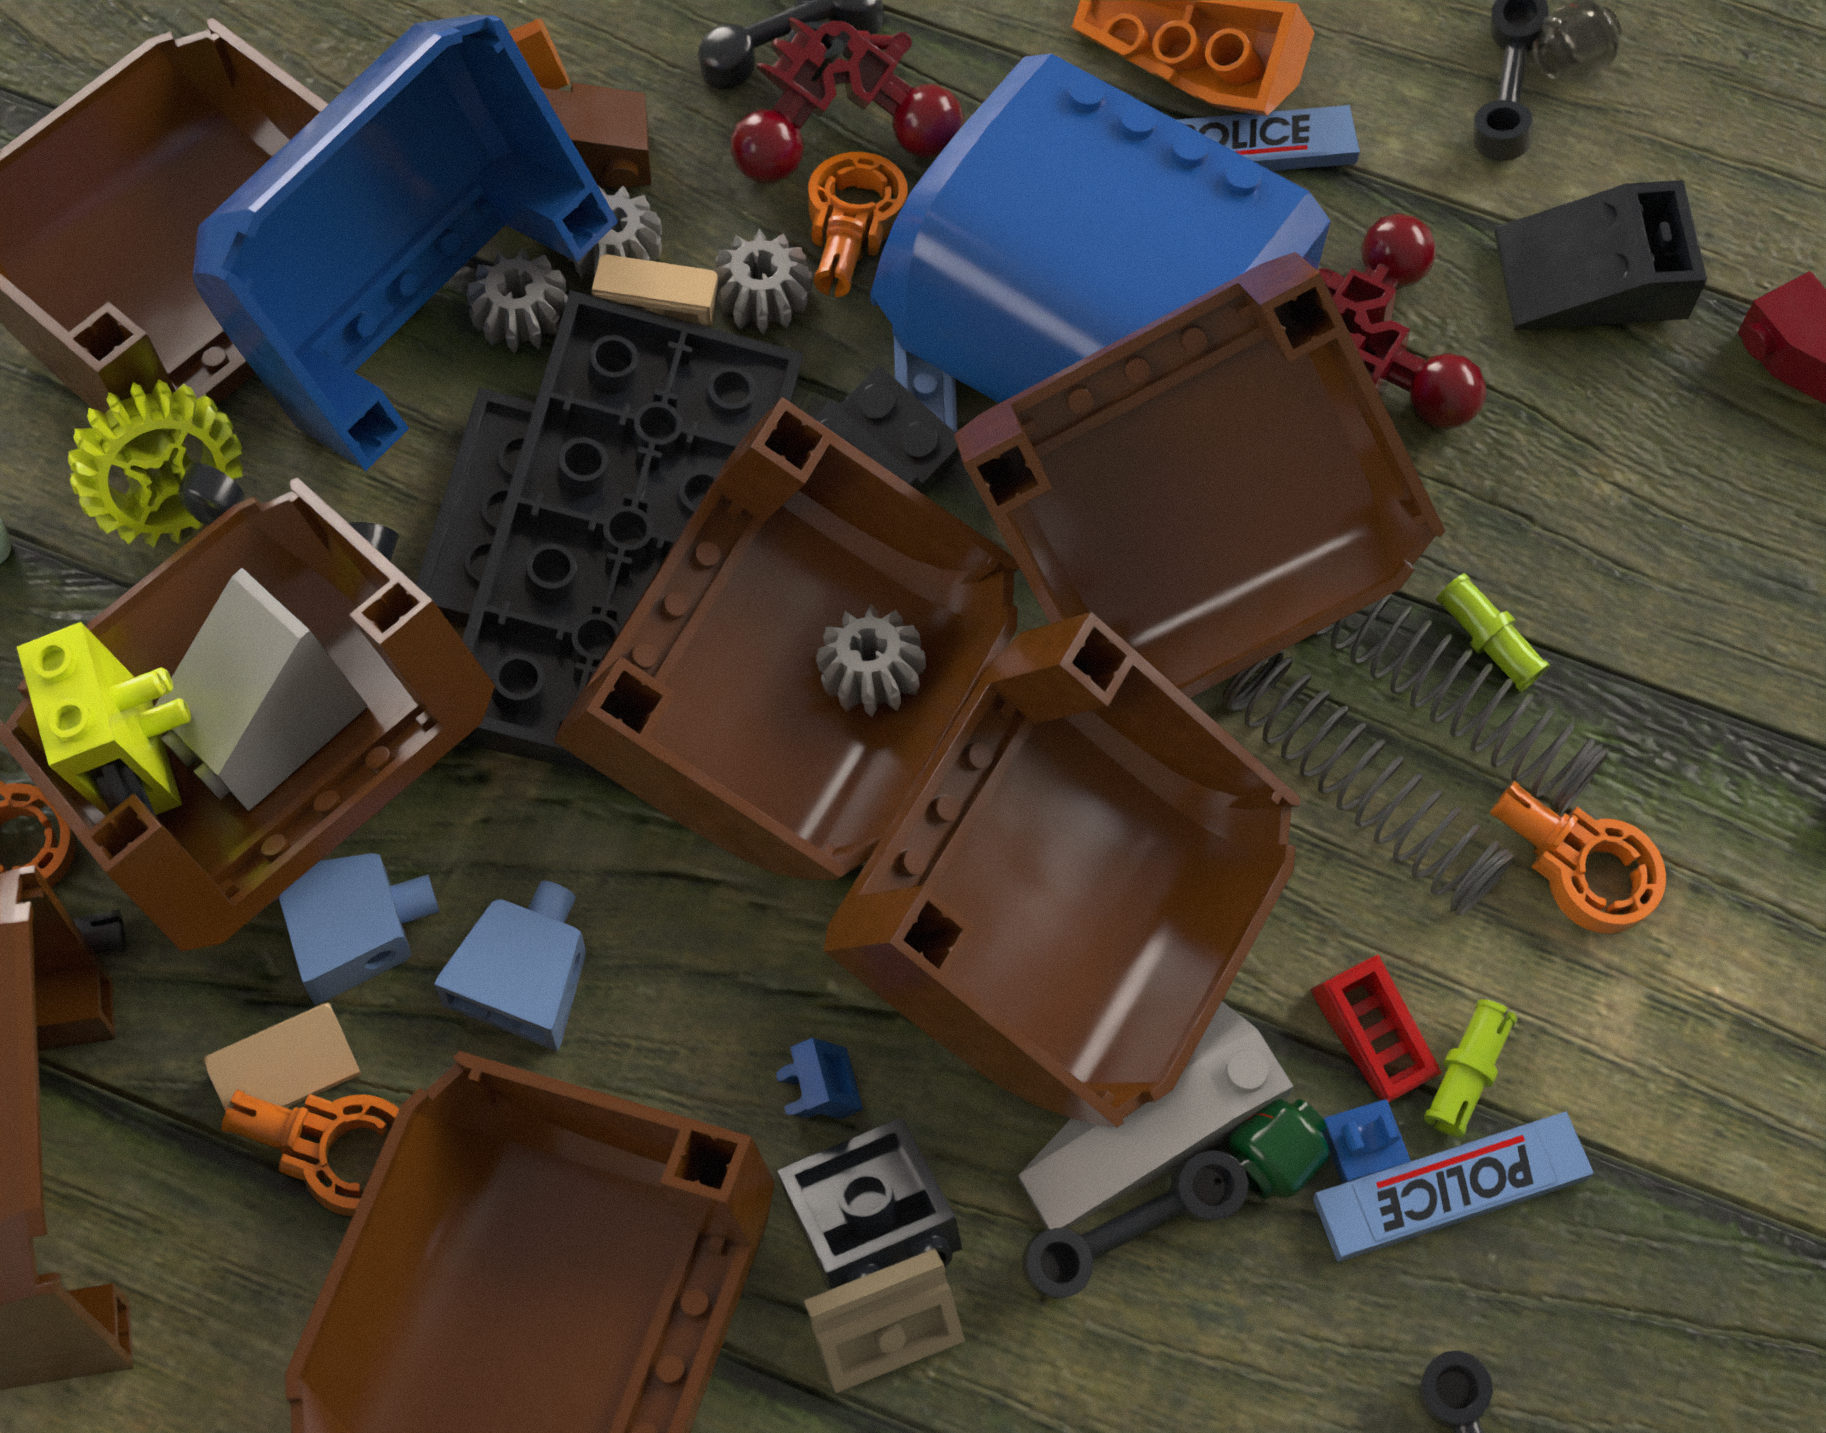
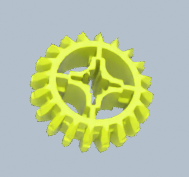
M158 379L152 393L145 394L141 385L133 382L130 389L132 397L121 401L119 396L108 392L106 400L110 409L104 413L88 408L87 419L92 428H74L75 434L73 438L78 448L68 451V463L71 470L74 471L70 474V484L74 493L80 496L79 503L84 513L89 515V517H95L99 528L104 530L106 534L117 529L120 538L130 544L141 533L145 543L154 548L160 535L168 533L172 541L180 544L181 530L191 526L195 531L203 525V523L197 521L185 510L178 496L179 487L187 465L193 462L190 461L187 453H185L186 447L183 441L187 433L196 436L203 442L200 463L222 471L233 480L243 476V466L237 457L242 454V446L237 436L232 434L233 425L229 417L225 413L217 412L218 408L214 401L206 395L197 399L193 389L187 387L184 383L172 394L168 384ZM111 464L121 467L124 474L127 475V481L130 486L126 494L117 491L108 484Z

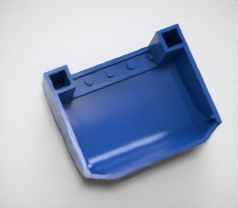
M468 15L412 25L198 226L192 277L199 295L213 316L294 425L364 471H367L409 428L381 388L354 372L505 225L578 262L618 223V220L502 19L494 15Z
M1052 53L1025 56L959 129L911 191L894 221L882 251L870 293V302L873 306H880L892 324L893 335L903 349L1000 404L1264 262L1297 252L1317 270L1331 220L1308 190Z

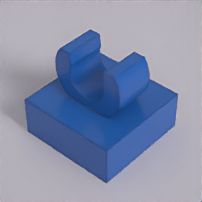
M813 1037L790 1047L794 1063L783 1066L776 1073L777 1081L789 1085L799 1083L802 1096L796 1102L784 1106L786 1114L800 1118H810L816 1114L843 1119L863 1110L847 1047Z
M1387 1099L1323 1118L1327 1128L1322 1133L1342 1184L1411 1162Z

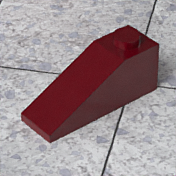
M1809 271L1753 300L1737 333L1742 338L1747 352L1753 358L1760 360L1774 378L1826 404V288Z

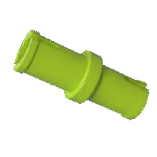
M1466 573L1455 578L1436 597V601L1443 605L1472 637L1470 641L1471 647L1478 654L1485 651L1498 667L1512 679L1520 692L1537 681L1550 667V664L1543 660L1513 627L1516 619L1508 611L1500 613L1470 581Z
M1487 999L1478 1000L1475 1012L1458 1048L1449 1049L1443 1063L1447 1072L1429 1110L1424 1115V1120L1428 1124H1434L1438 1120L1434 1127L1438 1131L1454 1137H1464L1467 1130L1466 1126L1484 1087L1493 1086L1498 1075V1070L1494 1065L1511 1028L1515 1026L1518 1019L1513 1011L1507 1012L1506 1016L1503 1017L1507 1010V1007Z

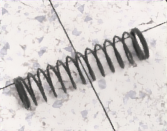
M1392 593L1380 599L1365 622L1341 643L1337 644L1336 638L1345 618L1314 633V635L1322 634L1334 627L1331 634V647L1333 649L1343 648L1354 641L1350 654L1353 664L1364 662L1374 655L1370 667L1372 678L1382 677L1395 668L1390 681L1392 693L1401 692L1416 681L1410 696L1412 708L1423 706L1437 694L1430 711L1432 723L1442 721L1458 708L1450 727V735L1452 737L1463 735L1479 722L1470 743L1472 752L1483 750L1501 735L1491 755L1490 762L1492 767L1503 765L1523 747L1512 768V781L1519 782L1545 760L1531 789L1533 797L1544 795L1566 775L1551 803V810H1556L1558 815L1562 814L1574 802L1608 755V749H1603L1602 744L1592 749L1595 740L1589 739L1564 768L1538 791V787L1549 766L1574 729V723L1568 724L1538 759L1517 776L1520 766L1531 746L1553 715L1552 708L1545 712L1516 746L1496 761L1509 733L1533 699V693L1528 694L1494 733L1476 746L1477 740L1489 717L1512 685V679H1507L1486 706L1470 722L1456 731L1464 710L1482 681L1492 670V664H1487L1470 687L1446 711L1435 717L1442 698L1459 670L1472 655V649L1465 651L1454 668L1431 692L1418 702H1415L1428 672L1436 659L1451 642V634L1446 635L1431 657L1414 675L1399 687H1395L1406 660L1414 647L1432 626V620H1427L1422 625L1409 645L1396 659L1376 673L1377 664L1385 647L1412 612V605H1408L1403 609L1388 632L1367 653L1356 658V652L1368 627L1388 604Z
M1284 650L1237 673L1223 693L1222 704L1230 711L1241 710L1247 707L1244 719L1247 727L1260 726L1266 722L1263 728V741L1266 744H1270L1284 739L1281 746V758L1284 760L1295 759L1303 755L1299 768L1301 776L1308 777L1322 771L1318 780V791L1320 793L1333 792L1341 787L1336 802V807L1339 810L1350 809L1361 803L1356 812V826H1368L1380 819L1374 832L1375 843L1383 844L1399 836L1393 849V859L1395 861L1408 859L1419 852L1412 866V876L1414 878L1427 876L1439 868L1431 884V894L1440 895L1446 893L1460 883L1450 903V911H1455L1456 916H1462L1476 905L1507 871L1514 860V855L1509 853L1508 849L1498 851L1484 864L1489 856L1499 847V841H1494L1464 872L1447 885L1436 889L1451 862L1465 844L1479 831L1480 824H1475L1439 860L1423 871L1417 872L1430 847L1442 831L1460 814L1461 807H1455L1441 824L1419 844L1406 853L1398 855L1404 840L1412 828L1441 797L1442 790H1436L1419 810L1398 829L1384 838H1379L1392 812L1423 779V773H1417L1404 786L1395 799L1381 811L1365 821H1360L1367 804L1375 792L1398 770L1404 762V757L1398 756L1368 790L1356 799L1343 805L1342 800L1356 775L1383 749L1385 740L1377 741L1349 774L1335 784L1324 788L1323 783L1335 761L1359 739L1366 730L1367 724L1360 723L1356 726L1330 758L1314 769L1305 771V765L1316 745L1342 721L1348 712V707L1342 706L1322 726L1310 743L1293 754L1288 755L1286 750L1296 730L1320 709L1328 699L1330 691L1323 690L1307 705L1290 728L1274 738H1269L1268 732L1274 719L1304 690L1311 680V674L1305 673L1287 690L1273 711L1261 719L1251 722L1249 717L1256 702L1285 675L1293 663V658L1286 657L1283 659ZM1268 660L1258 675L1238 693L1249 677Z

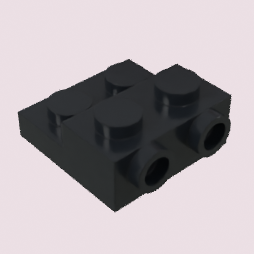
M879 364L839 406L831 399L814 417L815 420L923 495L961 456L954 436L955 432Z
M902 1117L777 1170L781 1187L806 1236L810 1253L828 1290L932 1249L936 1250L944 1267H946L951 1262L953 1253L962 1249L956 1217Z

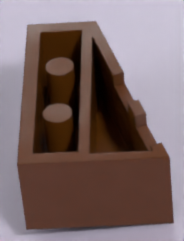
M572 83L571 92L542 88L598 186L620 189L624 186L625 189L633 186L652 185L645 93L580 83Z

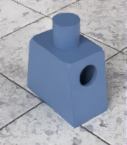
M374 853L319 861L279 896L302 983L314 1005L329 1000L407 961L411 957V951L403 923L440 912L429 875L391 886L380 855Z
M541 881L527 909L503 899H496L491 902L434 983L442 1006L558 1052L563 1040L586 954L581 931L565 924L576 896L559 884Z

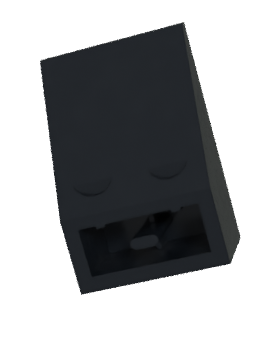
M1684 180L1626 183L1496 226L1494 231L1514 330L1689 319L1707 281Z

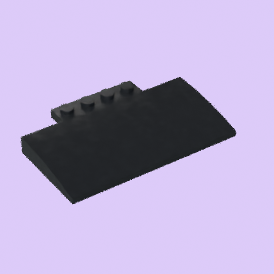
M570 290L536 403L478 388L416 585L434 601L446 619L467 624L462 641L495 685L482 724L460 743L560 766L601 773L553 740L567 713L723 465L743 437L781 397L791 402L803 357L802 352Z

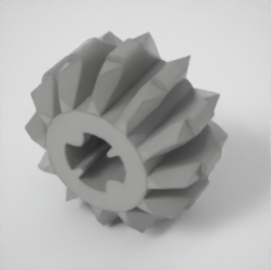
M598 186L616 216L618 223L578 262L568 258L569 262H574L575 271L579 274L580 279L596 274L599 259L602 255L606 254L648 261L659 260L662 252L660 238L662 234L661 221L657 217V212L650 211V204L647 202L645 195L630 199L629 193L624 186L615 195H606L601 187Z
M759 228L754 241L747 242L738 235H735L732 242V250L718 251V256L715 259L716 269H713L717 273L718 278L717 308L722 316L734 315V322L739 330L750 322H756L764 335L769 322L776 321L787 328L791 321V313H804V309L807 306V294H809V289L812 288V273L809 271V267L806 266V256L802 252V247L789 248V242L786 240L784 233L774 240L768 241Z
M521 248L515 259L507 260L506 257L497 251L494 259L495 266L477 264L476 281L468 283L466 295L468 304L471 306L469 310L471 322L477 331H484L485 339L489 341L491 347L507 340L508 347L515 354L521 342L529 341L539 350L542 343L541 334L557 335L560 319H562L568 296L565 295L567 291L565 278L560 270H552L551 262L548 261L545 254L530 261L529 255Z
M871 604L864 618L856 619L845 611L842 618L843 628L826 627L823 636L825 646L818 648L816 655L818 669L823 673L821 680L825 692L829 696H838L840 705L844 707L846 712L860 703H864L865 712L873 717L877 710V704L884 702L898 711L901 704L900 693L917 695V690L920 686L918 675L923 674L926 668L925 652L920 648L919 632L915 629L914 625L904 626L903 619L897 610H894L882 619L879 618L878 611Z

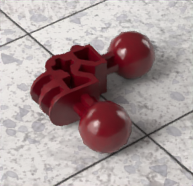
M789 17L788 23L796 35L791 42L782 39H774L771 46L779 57L774 66L765 63L756 64L757 69L782 89L784 93L772 109H759L748 113L737 123L731 136V155L736 167L745 177L758 183L774 184L787 179L798 169L804 155V139L800 131L812 113L818 117L824 113L836 96L835 85L845 84L847 99L863 111L873 101L891 114L892 128L897 141L907 152L920 158L938 157L964 125L965 115L960 101L950 90L937 84H920L911 87L893 73L898 62L912 46V38L908 33L898 32L895 35H869V31H857L852 25L844 21L827 22L815 31L803 22ZM836 38L842 40L845 43L842 54L848 61L846 62L844 59L838 58L833 64L829 63L819 79L813 82L812 77L825 60L823 56L827 50L821 41L831 44Z
M1398 213L1381 217L1368 229L1361 245L1362 261L1366 268L1363 274L1352 268L1346 277L1327 268H1321L1317 271L1320 272L1380 397L1389 383L1410 392V400L1416 415L1429 426L1444 430L1466 426L1480 413L1487 397L1486 384L1480 367L1467 357L1453 353L1431 356L1429 359L1424 360L1406 351L1410 329L1391 320L1397 291L1395 289L1416 285L1428 275L1433 267L1437 254L1431 230L1425 223L1414 216Z

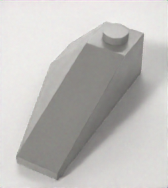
M1221 1002L1175 1088L1156 1102H1147L1123 1118L1124 1123L1118 1128H1109L1071 1118L1018 1175V1181L1047 1230L1053 1228L1068 1229L1174 1171L1188 1157L1210 1151L1228 1141L1230 1133L1243 1121L1275 1100L1282 1099L1287 1101L1293 1089V1084L1258 1029L1224 1002Z

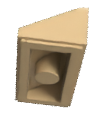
M608 254L600 257L592 286V296L715 329L718 278L715 271Z
M330 1003L314 1007L203 1058L206 1070L225 1111L227 1108L233 1109L234 1105L230 1103V1100L237 1089L253 1097L289 1108L306 1100L309 1094L315 1096L361 1075Z

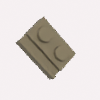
M935 1249L804 1300L823 1365L835 1394L965 1342L952 1292L945 1277V1267Z

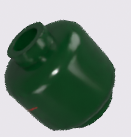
M1282 1099L1275 1100L1243 1121L1228 1136V1146L1232 1156L1240 1162L1246 1171L1249 1182L1248 1189L1264 1200L1270 1195L1282 1199L1294 1196L1329 1159V1147L1322 1135V1132L1327 1128V1124L1322 1116L1302 1099H1297L1293 1104Z

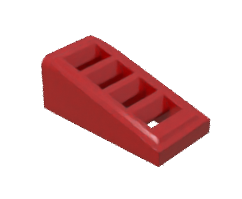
M1379 954L1346 969L1310 989L1323 1015L1380 1101L1387 1099L1390 1102L1442 1073ZM1363 985L1369 996L1350 1006L1345 994ZM1378 1008L1384 1019L1363 1029L1357 1018ZM1393 1031L1399 1041L1376 1053L1370 1042ZM1408 1053L1414 1064L1388 1077L1383 1066Z

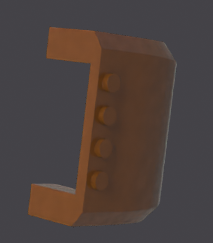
M215 18L206 20L209 29L175 40L172 33L168 32L148 39L0 150V323L67 387L93 409L104 413L110 409L106 400L108 392L119 396L121 401L132 397L130 389L133 382L141 385L145 394L152 393L158 379L168 384L172 394L184 383L187 387L193 389L197 399L206 395L214 401L215 405H218L256 374L227 336L196 289L192 276L198 226L321 112L328 103Z
M1297 252L1264 262L986 410L954 434L965 468L1049 623L1052 624L1089 612L1094 613L1188 698L1207 690L1401 589L1415 571L1413 567L1415 562L1436 535L1441 537L1445 532V528L1320 272Z
M781 397L743 437L717 474L567 713L553 741L665 815L748 863L775 874L803 880H837L871 857L987 668L1009 645L1017 630L1018 607L1013 606L1014 573L1019 570V566L1015 558L794 404ZM870 604L878 611L880 619L897 610L903 619L904 626L914 625L920 634V648L925 652L926 658L924 673L918 675L920 686L917 690V695L900 693L901 704L898 711L890 707L886 702L877 704V710L873 717L865 712L864 703H860L846 712L844 707L840 705L838 696H829L823 688L821 680L823 673L819 671L816 660L818 648L825 646L823 639L825 628H843L842 618L845 611L856 619L864 618Z
M298 477L290 480L291 492L261 504L253 496L233 505L85 625L134 677L162 667L169 672L172 678L229 580L237 571L243 568L312 632L368 707L254 808L248 811L231 793H228L222 800H219L193 772L202 763L197 759L187 767L165 744L182 805L157 814L155 817L133 793L105 816L48 765L25 678L17 688L24 696L23 700L6 724L0 721V741L103 870L180 951L223 944L267 905L278 899L287 888L320 860L326 858L334 848L372 816L378 814L387 803L420 775L430 770L440 758L481 725L495 687L434 601ZM159 698L152 700L153 706L156 705Z
M1089 612L1021 632L987 668L828 924L823 951L922 1031L1001 1088L1035 1106L1062 1116L1109 1128H1118L1124 1123L1123 1118L1147 1102H1156L1175 1088L1294 871L1296 846L1290 845L1288 842L1292 807L1300 806V797L1094 613Z
M36 866L22 867L0 874V1390L134 1369L130 1300L114 1283L66 1291L61 1286V1274L59 1272L38 1275L32 1238L45 1236L48 1233L44 1212L38 1051L113 1040L116 1037L112 976Z
M459 1051L453 1057L456 1063L425 1092L419 1088L399 1108L285 1372L286 1400L291 1403V1433H690L768 1223L775 1182L752 1136Z

